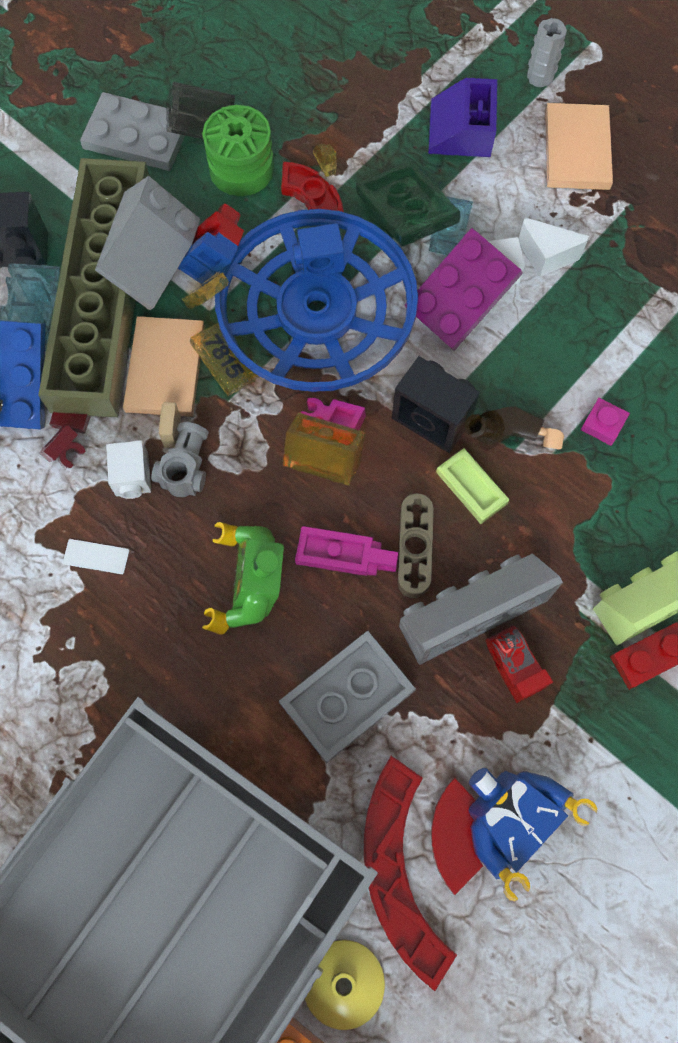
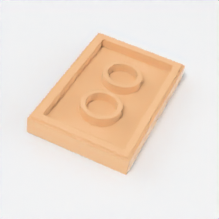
M547 103L545 109L547 187L610 190L613 184L609 105Z
M137 316L123 403L125 413L161 415L163 402H174L177 404L180 416L193 417L205 329L204 321Z

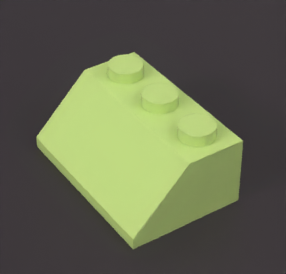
M678 551L661 561L663 567L652 572L650 567H647L630 578L633 582L632 584L623 589L619 584H616L599 594L602 600L593 610L616 646L678 613Z

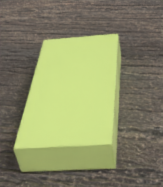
M465 448L437 467L436 473L480 524L508 504L509 498Z

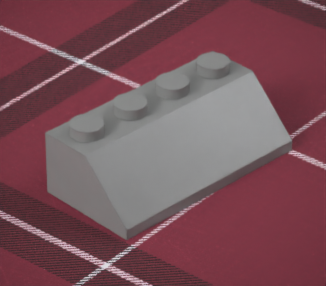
M534 554L525 558L515 555L500 565L502 569L492 574H489L488 570L482 571L468 580L469 585L459 590L452 586L437 594V600L424 606L423 602L410 606L403 611L405 616L400 619L399 627L418 664L421 665L547 602L562 585L563 581L560 576Z

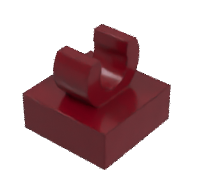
M66 425L60 428L39 454L48 462L55 461L58 458L60 465L69 469L73 467V464L67 460L66 452L69 449H73L79 455H83L86 451L81 444L72 442L78 434Z

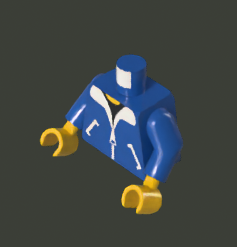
M481 768L469 780V785L479 795L468 810L474 820L471 825V833L475 854L495 879H502L504 882L503 892L511 901H517L518 898L509 888L510 882H520L524 889L529 892L530 882L528 878L518 871L568 817L563 810L566 808L571 810L574 820L582 826H587L590 823L578 816L577 808L579 806L586 805L597 813V807L593 801L589 799L577 801L573 798L574 793L547 776L527 771L515 775L504 771L495 778L487 768Z

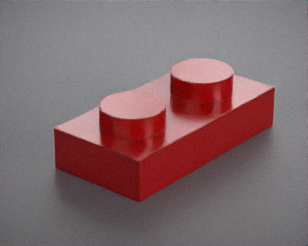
M678 622L610 656L629 690L678 665Z

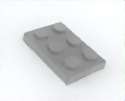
M102 92L80 142L85 150L128 161L146 162L148 166L171 171L190 126L189 113Z
M366 631L279 700V703L327 764L414 693L416 688L369 631Z

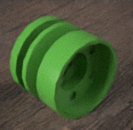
M244 105L226 106L212 113L205 122L202 132L212 182L219 190L229 195L243 197L256 194L268 185L274 172L272 136L268 120L260 111Z

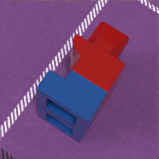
M223 204L218 211L204 220L197 227L193 243L178 269L200 284H203L215 275L216 272L230 264L244 232L243 229L237 226L241 216L240 213L229 205Z

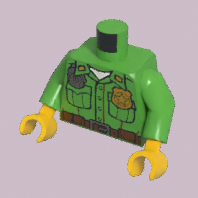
M221 522L215 524L214 527L222 529V535L219 539H213L214 543L231 547L237 543L239 545L231 610L224 613L213 608L206 609L204 615L211 617L212 620L208 625H204L203 629L222 635L229 627L235 628L259 623L270 613L279 597L284 545L275 543L273 533L266 527H237Z

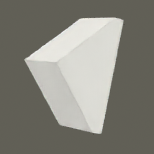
M525 217L518 239L520 247L539 277L580 260L589 236Z

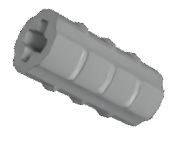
M550 18L543 20L539 24L537 34L534 37L535 43L531 50L532 56L528 62L527 78L530 84L536 87L550 85L558 70L557 64L561 59V50L564 48V39L567 32L564 23L559 19Z

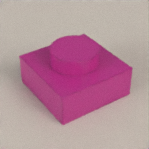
M598 398L581 431L612 446L630 413Z

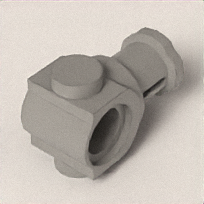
M183 422L179 423L177 427L179 436L175 448L169 449L168 453L162 456L161 461L155 462L151 476L153 482L159 483L162 489L168 490L171 495L176 497L196 496V492H202L206 480V472L199 470L202 459L198 455L202 442L207 439L209 432L198 424ZM178 472L187 473L185 478L180 481L171 480L172 476Z

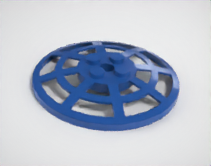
M325 209L299 210L285 213L267 220L249 231L240 240L232 262L220 270L215 289V311L219 327L228 347L239 361L253 373L273 384L293 390L309 392L333 391L350 387L371 378L387 367L401 352L410 337L416 319L418 303L417 283L412 266L398 244L379 227L358 216ZM338 223L340 229L347 230L342 240L344 269L347 264L353 266L369 283L353 289L350 282L342 276L343 272L304 278L302 265H295L292 245L298 244L293 229ZM281 233L287 251L271 259L261 268L258 274L240 264L257 245ZM359 235L382 249L397 269L379 278L367 262L352 253ZM291 262L295 274L291 275L282 286L268 280L277 269ZM233 276L251 286L247 299V316L249 321L229 323L227 295ZM403 281L407 301L403 328L383 325L387 309L384 290ZM260 292L277 299L276 315L258 318L257 304ZM374 295L376 299L374 322L356 317L357 302ZM313 301H321L326 305L320 311H313L308 308V305ZM283 327L293 337V340L287 350L283 351L272 343L264 331ZM349 329L367 334L357 346L346 353L343 352L337 340L345 335ZM254 333L264 349L280 359L273 371L269 372L259 367L248 358L237 344L234 336ZM377 337L396 341L392 349L382 360L369 369L356 375L354 374L348 362L364 353L375 342ZM306 343L314 345L325 344L330 358L306 359L299 357ZM294 365L310 369L335 367L341 379L329 382H304L285 377Z

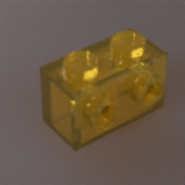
M298 412L286 432L283 466L350 486L360 466L366 432Z

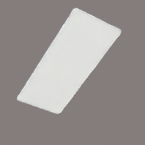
M69 539L62 563L70 566L123 574L129 549Z

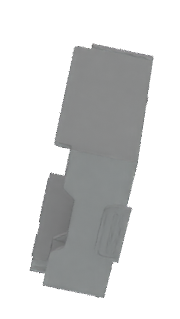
M137 697L75 780L68 777L62 782L63 786L0 867V1043H277L313 987V983L322 975L323 969L318 965L378 872L356 860L173 726L160 713Z

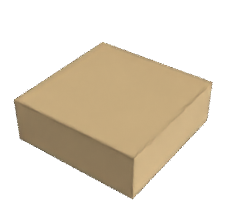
M163 402L158 434L165 448H175L179 436L177 427L181 423V416L177 404L174 402Z

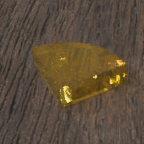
M330 144L315 146L313 154L325 177L336 174V151Z

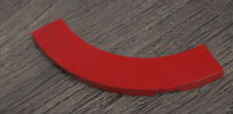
M391 755L375 785L366 815L363 852L364 865L378 872L368 889L378 920L389 941L409 968L432 990L436 991L457 954L433 932L418 909L409 887L403 853L404 828L410 804L423 778Z

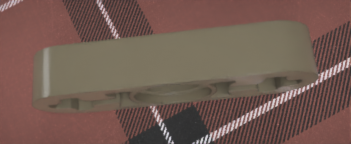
M419 493L407 496L402 503L400 511L397 584L400 592L409 598H419L428 591L432 574L434 508L431 500ZM417 504L420 505V510L424 511V513L421 514L419 527L412 528L414 515L410 510H412L413 505ZM411 537H419L425 542L426 549L420 554H412L406 549L405 542ZM412 563H419L417 576L418 579L424 580V582H419L418 588H411V583L404 581V578L410 577Z

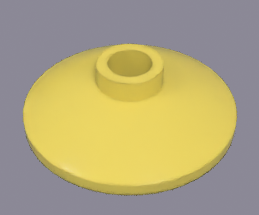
M351 940L334 941L318 965L323 969V973L313 983V987L306 996L305 1001L311 1013L324 1025L338 1030H350L368 1022L378 1011L385 990L384 974L376 956L364 945ZM341 978H347L352 983V988L347 994H340L336 989V983Z

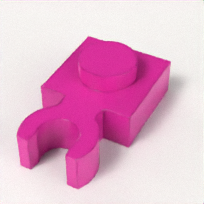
M308 398V410L315 412L307 413L301 411L300 413L303 425L308 427L320 425L321 434L350 442L354 441L366 417L365 407L334 399L330 406H325L317 398Z

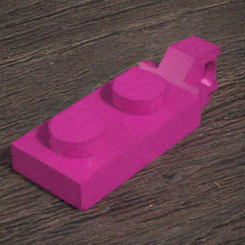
M303 526L301 528L295 563L297 565L367 576V574L376 576L377 570L396 572L398 552L382 550V543L373 541V537Z

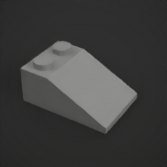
M147 176L124 192L95 271L147 309H153L191 247L200 218L150 176Z

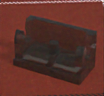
M173 82L166 102V132L203 139L202 132L207 119L212 113L222 107L234 105L235 95Z

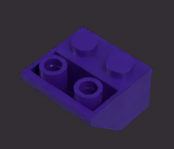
M464 78L431 99L428 154L491 157L497 124L498 79Z

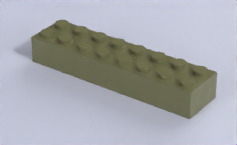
M80 159L38 394L48 411L52 414L53 412L102 417L119 416L136 300L95 271L124 192L147 176H150L146 162Z

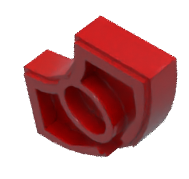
M283 161L282 195L296 198L304 203L308 210L325 209L344 212L343 204L336 188L319 176L318 171L302 164Z
M456 778L447 785L441 794L433 813L431 828L433 858L441 878L453 895H456L483 867L474 852L471 837V825L474 820L468 811L469 807L476 800Z

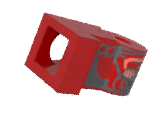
M511 626L486 639V645L496 663L495 666L516 703L542 691L553 683L546 669L542 670L530 651L524 636L515 626Z

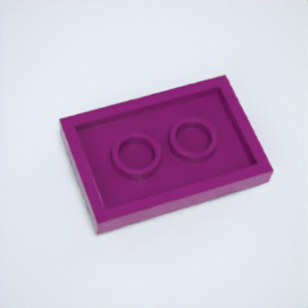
M471 228L417 290L416 317L455 351L520 278L523 272L490 242Z

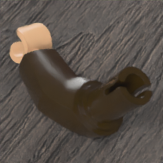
M516 406L487 411L481 415L472 414L465 421L466 433L468 435L472 434L471 437H476L485 444H496L512 436L535 441L537 436L541 435L544 436L542 447L562 449L564 435L560 430L542 427L543 419Z

